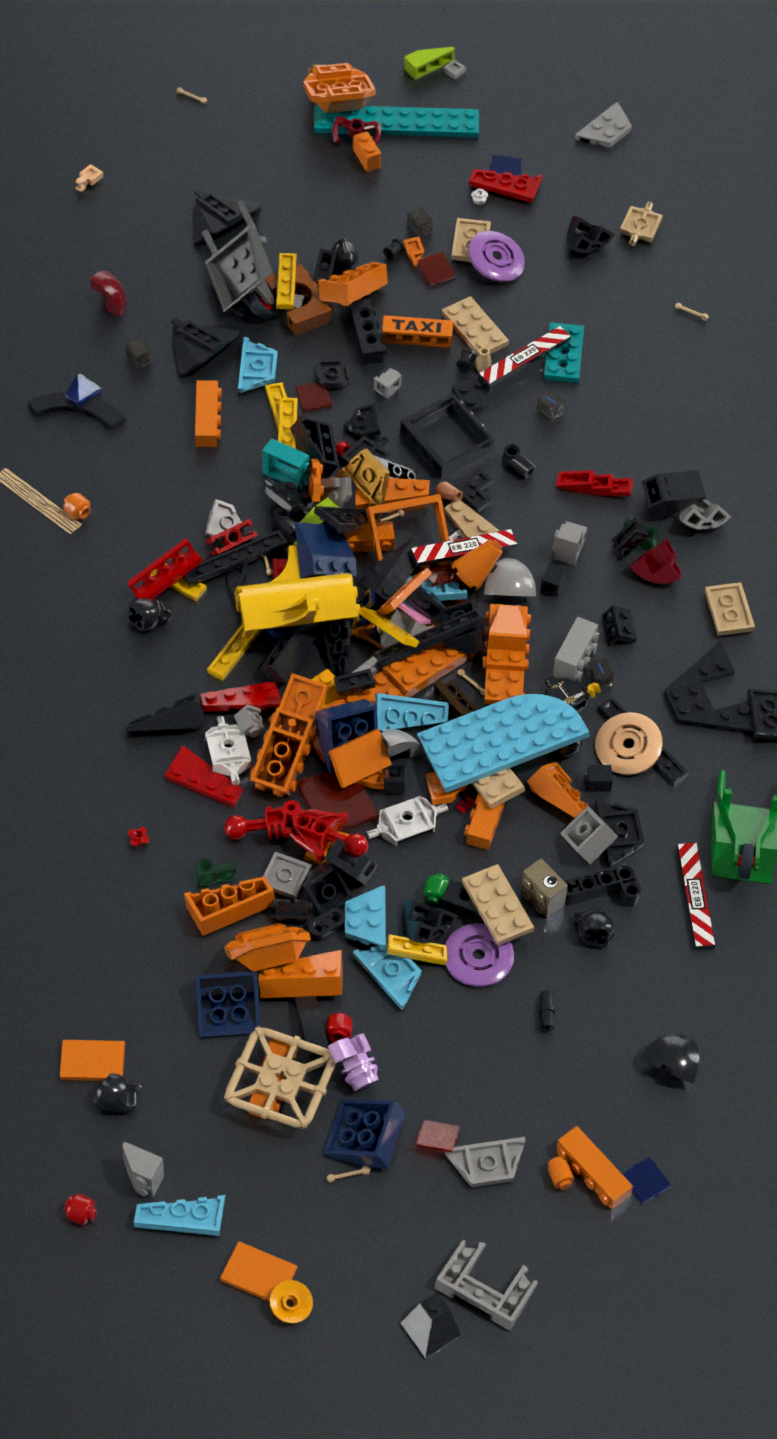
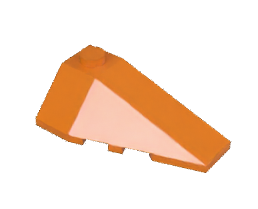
M557 762L542 766L527 780L533 793L538 794L541 798L574 818L588 806L585 802H581L580 792L571 787L570 783L572 780Z

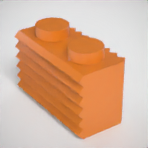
M369 132L354 135L353 150L365 170L368 172L380 168L381 152Z

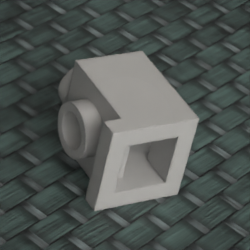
M392 368L386 373H382L379 378L377 376L374 378V390L387 399L401 387V374Z
M246 705L234 715L241 734L255 738L265 729L262 718L259 715L261 712L260 708Z

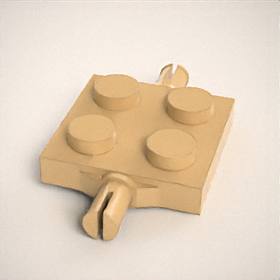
M650 201L646 203L645 208L630 206L622 223L620 234L631 236L630 245L633 243V246H635L638 239L651 243L654 239L663 215L651 211L653 203H650Z

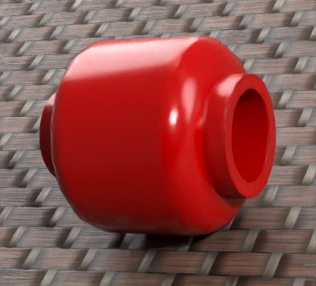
M343 1013L330 1015L326 1022V1037L333 1043L345 1038L350 1039L353 1028L352 1019Z
M82 1194L70 1196L64 1207L67 1219L82 1226L86 1225L89 1221L92 1222L98 1211L95 1209V1201Z

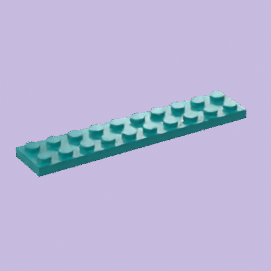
M315 105L314 133H332L335 119L343 116L348 120L358 118L362 119L363 122L377 121L381 126V135L479 138V109L364 106L361 110L325 113L318 105ZM340 125L338 127V134H349V131ZM375 130L368 131L369 134L375 135Z

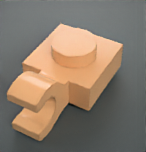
M91 164L79 173V178L75 181V183L79 184L76 190L82 192L88 183L94 185L103 177V171Z

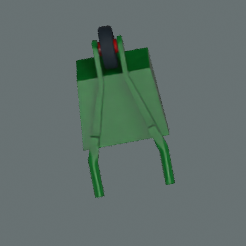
M721 770L719 771L717 790L719 802H714L712 808L711 876L772 884L777 858V783L776 795L774 794L770 809L731 804L732 791L731 788L725 789L726 771Z

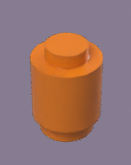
M561 1156L551 1159L548 1162V1172L555 1188H560L561 1190L570 1188L575 1179L568 1162Z

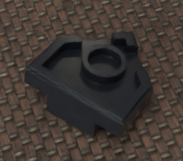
M375 403L358 407L351 419L347 420L343 425L344 430L361 438L363 436L369 438L381 435Z

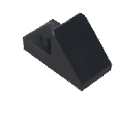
M320 248L313 281L317 284L318 280H330L329 276L335 274L337 251Z
M419 586L406 598L408 604L434 624L447 611L446 607L433 592L428 594Z
M405 765L388 766L385 768L386 794L405 793Z

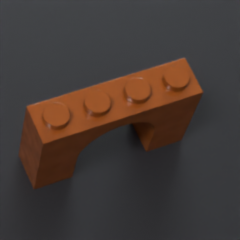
M302 264L296 265L295 294L306 296L310 302L303 307L287 312V325L294 335L332 322V314H334L331 304L320 300L318 286L310 278L308 270H305ZM278 272L265 278L274 299H277Z

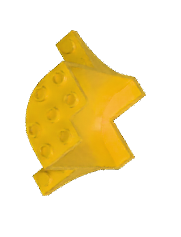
M296 545L289 546L287 565L276 579L269 583L235 587L237 612H241L244 636H252L253 631L342 619H350L351 627H355L357 621H359V615H361L360 605L356 604L358 592L357 587H353L352 574L341 573L300 578Z

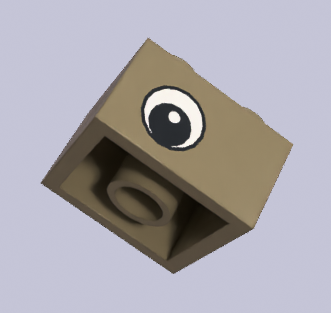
M542 858L523 871L521 894L534 905L538 913L548 918L565 906L568 885Z

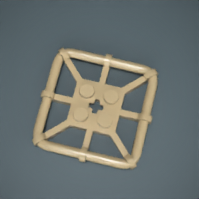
M256 1027L255 1031L250 1035L241 1057L235 1063L236 1068L226 1088L224 1099L226 1103L258 1114L265 1120L269 1118L292 1127L305 1129L312 1121L322 1096L326 1094V1086L334 1070L335 1061L330 1050L301 1040L299 1036L292 1037L269 1028ZM264 1036L292 1045L287 1057L273 1054ZM257 1039L267 1056L263 1067L248 1063ZM297 1048L324 1056L307 1064L293 1060ZM326 1065L318 1085L315 1086L303 1082L307 1072ZM243 1070L259 1075L254 1085L234 1092ZM282 1074L287 1079H282L281 1082H278L276 1076ZM299 1089L314 1094L305 1116L302 1115L295 1100ZM256 1092L269 1096L264 1108L240 1099ZM275 1099L289 1103L297 1119L272 1111L271 1108Z

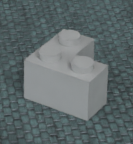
M568 521L562 524L560 530H556L553 539L555 540L552 551L555 552L554 560L575 566L586 539L587 527Z

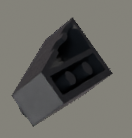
M299 416L290 428V431L301 452L309 455V463L310 459H318L323 466L321 477L329 478L339 466L331 423Z

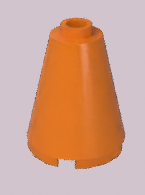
M488 540L455 560L451 564L452 568H457L458 572L456 574L470 588L475 586V590H478L501 556L502 546L496 540Z

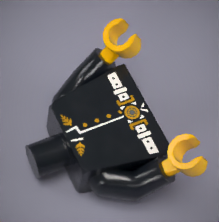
M554 676L547 678L545 681L548 687L545 690V695L566 702L577 712L587 707L589 696L594 698L596 696L595 693L601 692L598 683L584 686L571 681L569 678H564L558 682Z

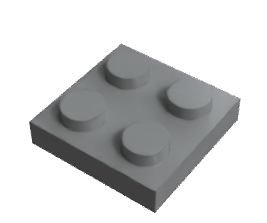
M275 852L263 877H266L275 893L297 900L304 882L312 869V865Z

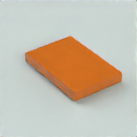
M426 568L414 575L377 612L384 616L396 609L432 572Z
M374 729L328 751L340 786L343 788L392 765L379 729Z
M63 1040L60 1080L104 1081L110 1073L123 1076L125 1041Z
M238 1241L220 1277V1281L270 1302V1295L273 1289L283 1281L292 1280L297 1271V1265Z

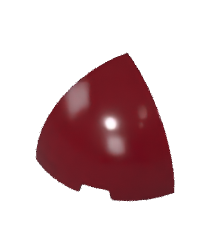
M108 271L96 273L90 278L91 289L105 295L106 310L121 317L127 305L126 293L122 284Z
M668 539L649 549L630 565L637 575L653 583H671L681 578V569L675 560L677 556Z

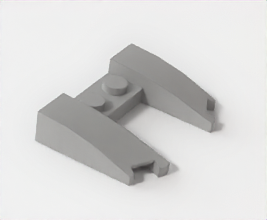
M462 1240L436 1279L434 1288L452 1299L456 1295L492 1315L491 1321L510 1331L536 1288L537 1280L533 1281L532 1284L525 1277L528 1268L523 1265L505 1294H500L468 1276L486 1244L479 1242L478 1249L466 1248L465 1240Z

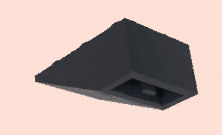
M698 470L656 474L642 481L648 508L656 520L706 499Z

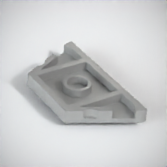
M616 102L576 133L575 139L579 141L581 138L588 139L592 144H600L610 148L631 132L632 125L619 103Z
M525 1137L445 1148V1155L471 1187L514 1181L523 1151Z

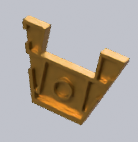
M364 449L332 478L351 477V481L371 500L370 507L384 504L390 472L368 449ZM382 513L374 515L375 522L381 521Z

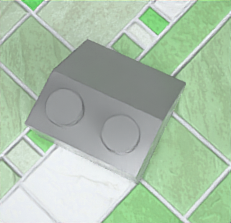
M589 806L560 833L589 864L597 859L618 837Z
M124 1142L122 1145L124 1164L134 1190L142 1196L154 1197L164 1178L163 1158Z

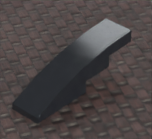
M294 997L304 1041L329 1049L316 997ZM308 1051L309 1058L322 1056Z

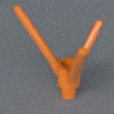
M372 622L362 627L351 629L352 637L362 638L381 649L386 648L369 637L370 629L376 626Z

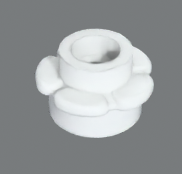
M483 189L473 191L471 194L473 202L479 205L484 204L488 193Z

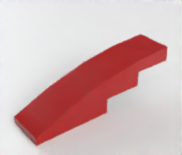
M594 470L564 471L558 473L556 486L559 489L590 495L631 496L633 480L632 478L614 479L613 474L595 475Z

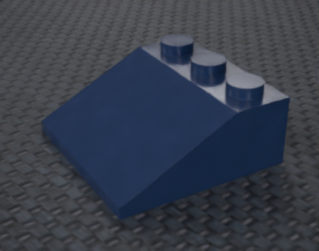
M295 523L300 578L341 573L352 574V577L357 576L356 559L344 534L338 533L334 527H330L328 524Z
M361 699L315 711L316 731L328 772L335 771L328 751L374 729H378L376 704L366 699Z
M257 971L195 975L199 1037L250 1034L255 1031L256 1027H261Z
M341 1099L323 1154L327 1157L361 1166H368L369 1168H389L406 1113L395 1100Z

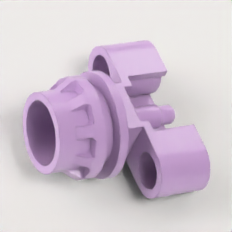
M364 1033L350 1040L349 1038L339 1040L328 1046L335 1064L343 1063L345 1069L341 1071V1074H347V1077L344 1079L346 1083L353 1087L354 1091L379 1081L377 1076L378 1067L376 1064L372 1065L375 1059L374 1057H367V1053L372 1050Z

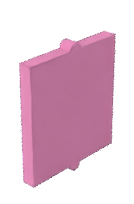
M401 603L398 606L420 624L433 623L408 603Z

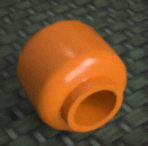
M73 493L64 499L63 509L73 519L79 520L86 518L90 514L91 504L80 493Z

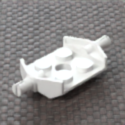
M219 716L216 718L218 726L211 727L205 733V741L208 743L213 764L212 771L231 776L232 784L235 785L236 782V785L240 783L238 775L251 768V757L244 734H241L239 726L225 724L224 717L221 716L220 719ZM225 744H231V746H233V747L228 748V747H225L224 745H225Z
M418 796L382 809L379 814V825H377L376 829L366 831L367 837L371 839L382 836L385 840L397 846L398 841L432 829L434 833L436 816L448 811V806L442 804L435 807L426 798ZM404 815H410L413 818L411 820H405L402 817Z

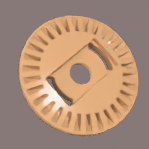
M622 713L610 718L598 731L595 741L596 753L602 765H611L612 772L620 775H636L649 769L658 760L663 746L662 735L658 726L647 716L638 713ZM626 739H632L635 744L632 748H625L623 742ZM620 755V756L623 757V758H633V757H634V759H621V758H619V757H617V756Z

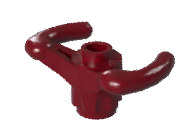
M339 116L333 123L332 137L336 144L340 142L338 136V127L340 125L349 131L351 138L354 135L375 130L373 141L376 145L381 138V126L377 121L363 122L362 119L354 118L348 120L343 116Z

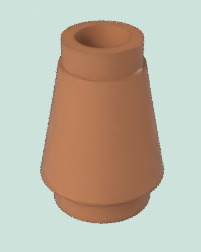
M440 482L436 487V494H440L441 499L460 501L463 497L462 491L449 482Z

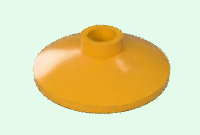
M286 1280L279 1283L273 1289L270 1295V1307L274 1315L281 1321L299 1323L310 1314L313 1307V1298L309 1289L304 1284L295 1280ZM291 1301L293 1307H288L286 1302Z

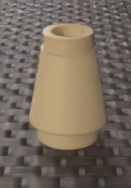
M486 347L479 349L474 363L479 372L492 366L490 351Z

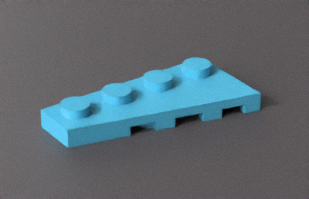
M380 693L375 694L374 704L377 705L379 730L448 721L449 703Z
M225 1195L217 1196L215 1199L201 1197L196 1201L186 1202L185 1199L177 1200L175 1203L167 1204L165 1201L137 1204L134 1227L219 1236Z

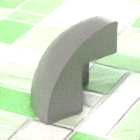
M705 499L683 508L679 518L684 524L701 530L721 526L731 516L719 505L712 504Z
M501 559L495 564L497 567L495 571L489 573L484 590L486 595L536 596V586L532 574L523 563L516 559Z
M399 608L391 611L387 617L389 621L411 636L430 629ZM382 630L381 646L389 647L400 642Z
M396 729L380 730L390 757L406 751L410 759L424 753L421 744L410 734Z

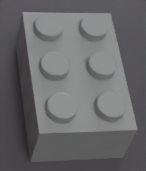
M580 617L576 618L555 657L553 676L558 682L564 678H569L573 682H580L583 676V668L588 667L591 659L589 657L591 654H595L598 644H596L600 634L597 632L598 624Z

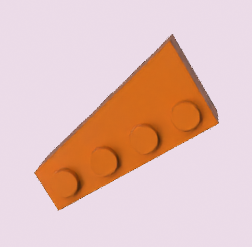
M376 262L356 267L355 270L344 271L343 275L329 276L330 280H318L320 300L341 303L342 306H349L352 302L361 300L362 297L370 295L371 292L380 290L381 287L388 284L386 264Z
M389 478L384 504L429 496L430 480ZM356 486L355 509H364L366 511L371 500ZM428 505L404 509V511L428 508Z
M266 877L241 881L238 885L233 886L229 884L221 885V888L209 890V888L202 889L200 893L195 894L191 892L184 893L186 908L202 936L272 907V901H275L274 890Z
M338 950L298 958L295 962L259 970L260 997L342 995V951Z

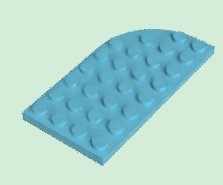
M525 694L494 703L417 733V736L447 793L590 737V734L578 712L566 702L542 694Z

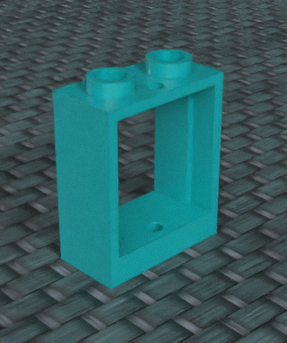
M271 438L262 450V473L281 482H292L299 490H301L304 484H308L310 476L309 455ZM278 459L298 468V470L279 462Z

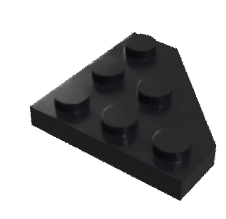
M315 506L314 513L320 517V520L327 522L328 526L334 527L338 533L347 534V531L355 532L368 524L367 512L364 509Z

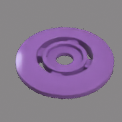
M484 231L474 236L469 244L468 254L471 263L485 277L498 282H509L518 278L525 266V258L520 247L510 237L495 231ZM492 253H499L501 255V259H495Z
M486 924L463 926L454 931L446 941V968L455 979L463 984L474 987L494 985L504 979L512 968L514 950L511 942L508 941L497 946ZM481 950L485 953V957L483 959H475L473 952Z

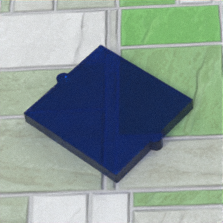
M493 155L492 162L489 164L490 171H496L497 174L510 172L512 173L511 175L519 176V172L522 170L520 167L522 158Z
M650 1157L639 1164L635 1163L632 1168L622 1173L632 1184V1191L642 1204L654 1197L658 1198L662 1192L671 1187L669 1181Z

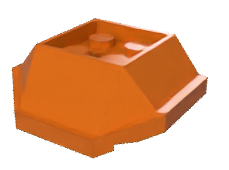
M348 63L315 66L312 73L303 81V87L311 102H315L325 113L361 110L368 100L375 96L376 91L368 75L354 69Z
M277 923L239 932L235 936V940L230 941L224 949L226 956L231 960H238L254 972L297 961L306 942L311 941L309 932L303 928L286 927L284 924Z

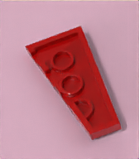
M474 169L469 179V186L532 203L542 182L543 175L528 177L529 174L517 176L511 175L512 173L510 172L497 174L496 171Z
M275 681L200 694L204 711H229L230 708H236L240 711L246 705L260 708V710H266L267 707H276L277 709L281 703Z
M184 746L181 747L165 773V779L234 808L243 794V788L236 785V783L233 785L232 780L225 775L213 772L211 765Z

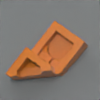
M419 236L403 240L405 252L414 268L418 265L425 252Z

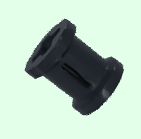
M394 238L392 243L383 249V254L387 259L394 260L399 252L405 250V245L400 239Z
M464 348L461 351V358L456 363L457 368L463 372L470 371L471 363L475 360L476 353L472 349Z

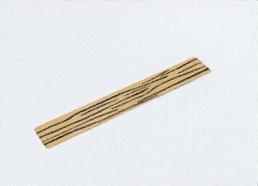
M5 468L0 472L1 483L66 532L71 534L81 526V523L73 519L10 470Z

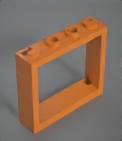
M440 494L366 508L376 563L383 558L374 517L375 514L433 504L440 542L449 541ZM448 561L438 562L437 565H448ZM430 564L417 566L420 570L431 568Z

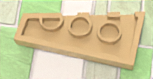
M461 500L452 501L445 507V514L456 528L461 530L464 537L500 531Z

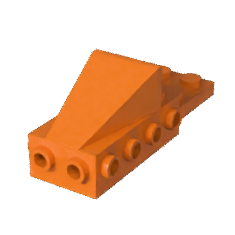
M490 604V611H486L485 621L489 623V626H485L484 637L488 638V641H485L486 649L483 651L487 653V656H483V668H486L484 704H494L517 695H523L524 670L528 671L529 659H525V655L529 656L530 644H526L527 640H530V629H527V625L530 626L531 614H527L528 607Z
M293 673L291 674L279 708L277 707L276 712L271 716V725L264 735V743L262 749L260 748L258 751L256 765L250 772V780L255 784V788L262 791L266 789L272 790V794L279 797H284V795L290 796L291 792L295 791L297 787L296 778L298 774L302 773L304 768L303 762L313 749L310 741L317 733L315 711L321 709L329 688L328 685Z

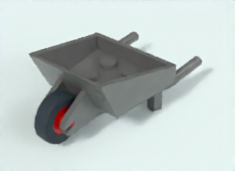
M243 200L237 202V205L247 223V227L220 250H217L208 230H204L202 235L212 253V256L205 261L224 312L241 299L255 315L269 319L276 313L275 299L265 281V278L273 273L263 244L266 243V237L259 236Z

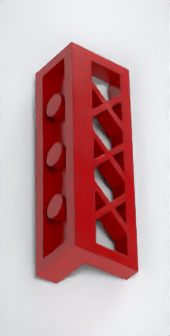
M185 538L129 580L127 584L136 598L154 599L202 563L203 560L193 549L189 540ZM187 546L188 550L180 554L181 549ZM169 558H172L171 563L168 564V565H165L166 561H167ZM157 570L154 576H150L152 571ZM143 581L142 585L137 589L134 587L136 583Z

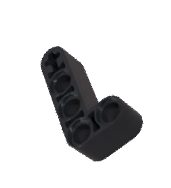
M621 865L564 881L568 885L565 905H573L614 893H619L622 902L626 906L633 907L639 903L641 886L634 870L628 865Z

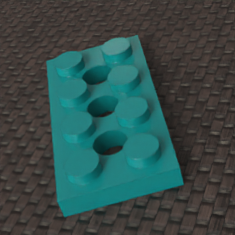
M550 322L549 332L561 326L571 335V340L546 354L544 380L579 383L584 326ZM566 351L568 352V354H562L560 352ZM565 364L567 367H560L559 365Z

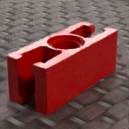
M248 519L206 539L208 546L212 545V542L218 538H221L224 547L221 549L218 547L214 548L215 550L211 552L212 555L216 556L257 536L256 531H250L248 536L242 537L239 528L243 526H252L251 520ZM229 533H231V534L234 535V537H235V541H234V542H231V541L229 540V538H228Z

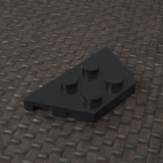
M596 798L595 804L598 816L618 836L605 849L608 866H612L644 847L645 842L637 809L623 807L617 803H613V805L602 802L601 798Z

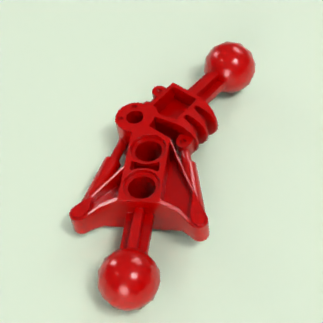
M294 800L285 802L283 807H277V809L267 806L265 818L246 820L240 815H233L225 821L224 825L225 834L234 840L244 838L249 831L267 829L270 840L273 839V836L279 839L280 835L283 838L292 837L294 842L314 855L319 862L325 860L324 850L328 843H335L337 838L345 842L344 851L352 858H359L362 854L365 855L369 846L367 839L361 834L354 833L345 836L336 832L340 826L348 822V814L346 812L333 813L314 809L312 811L300 809V804ZM288 825L294 826L295 834L292 833L291 828H288Z

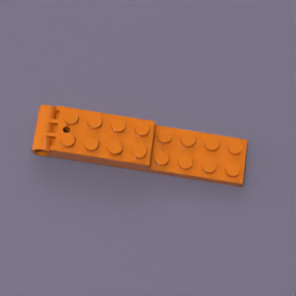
M442 641L383 667L381 672L373 676L375 688L343 695L325 706L324 709L361 699L374 703L375 694L377 693L412 697L458 666L471 660L476 653L466 654L445 646Z

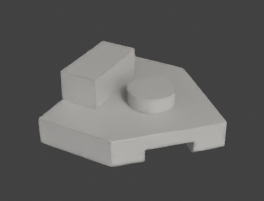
M351 477L321 479V484L324 486V495L321 498L324 500L328 497L339 508H342L345 502L349 501L352 496Z
M217 499L214 500L206 523L205 535L212 537L242 523L232 504Z

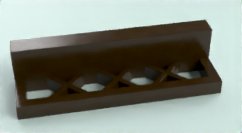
M441 680L434 683V695L440 702L449 703L448 711L455 719L478 710L452 680L446 684ZM450 688H452L453 691L455 692V696H454L453 693L449 690ZM460 702L465 703L467 705V708H465Z

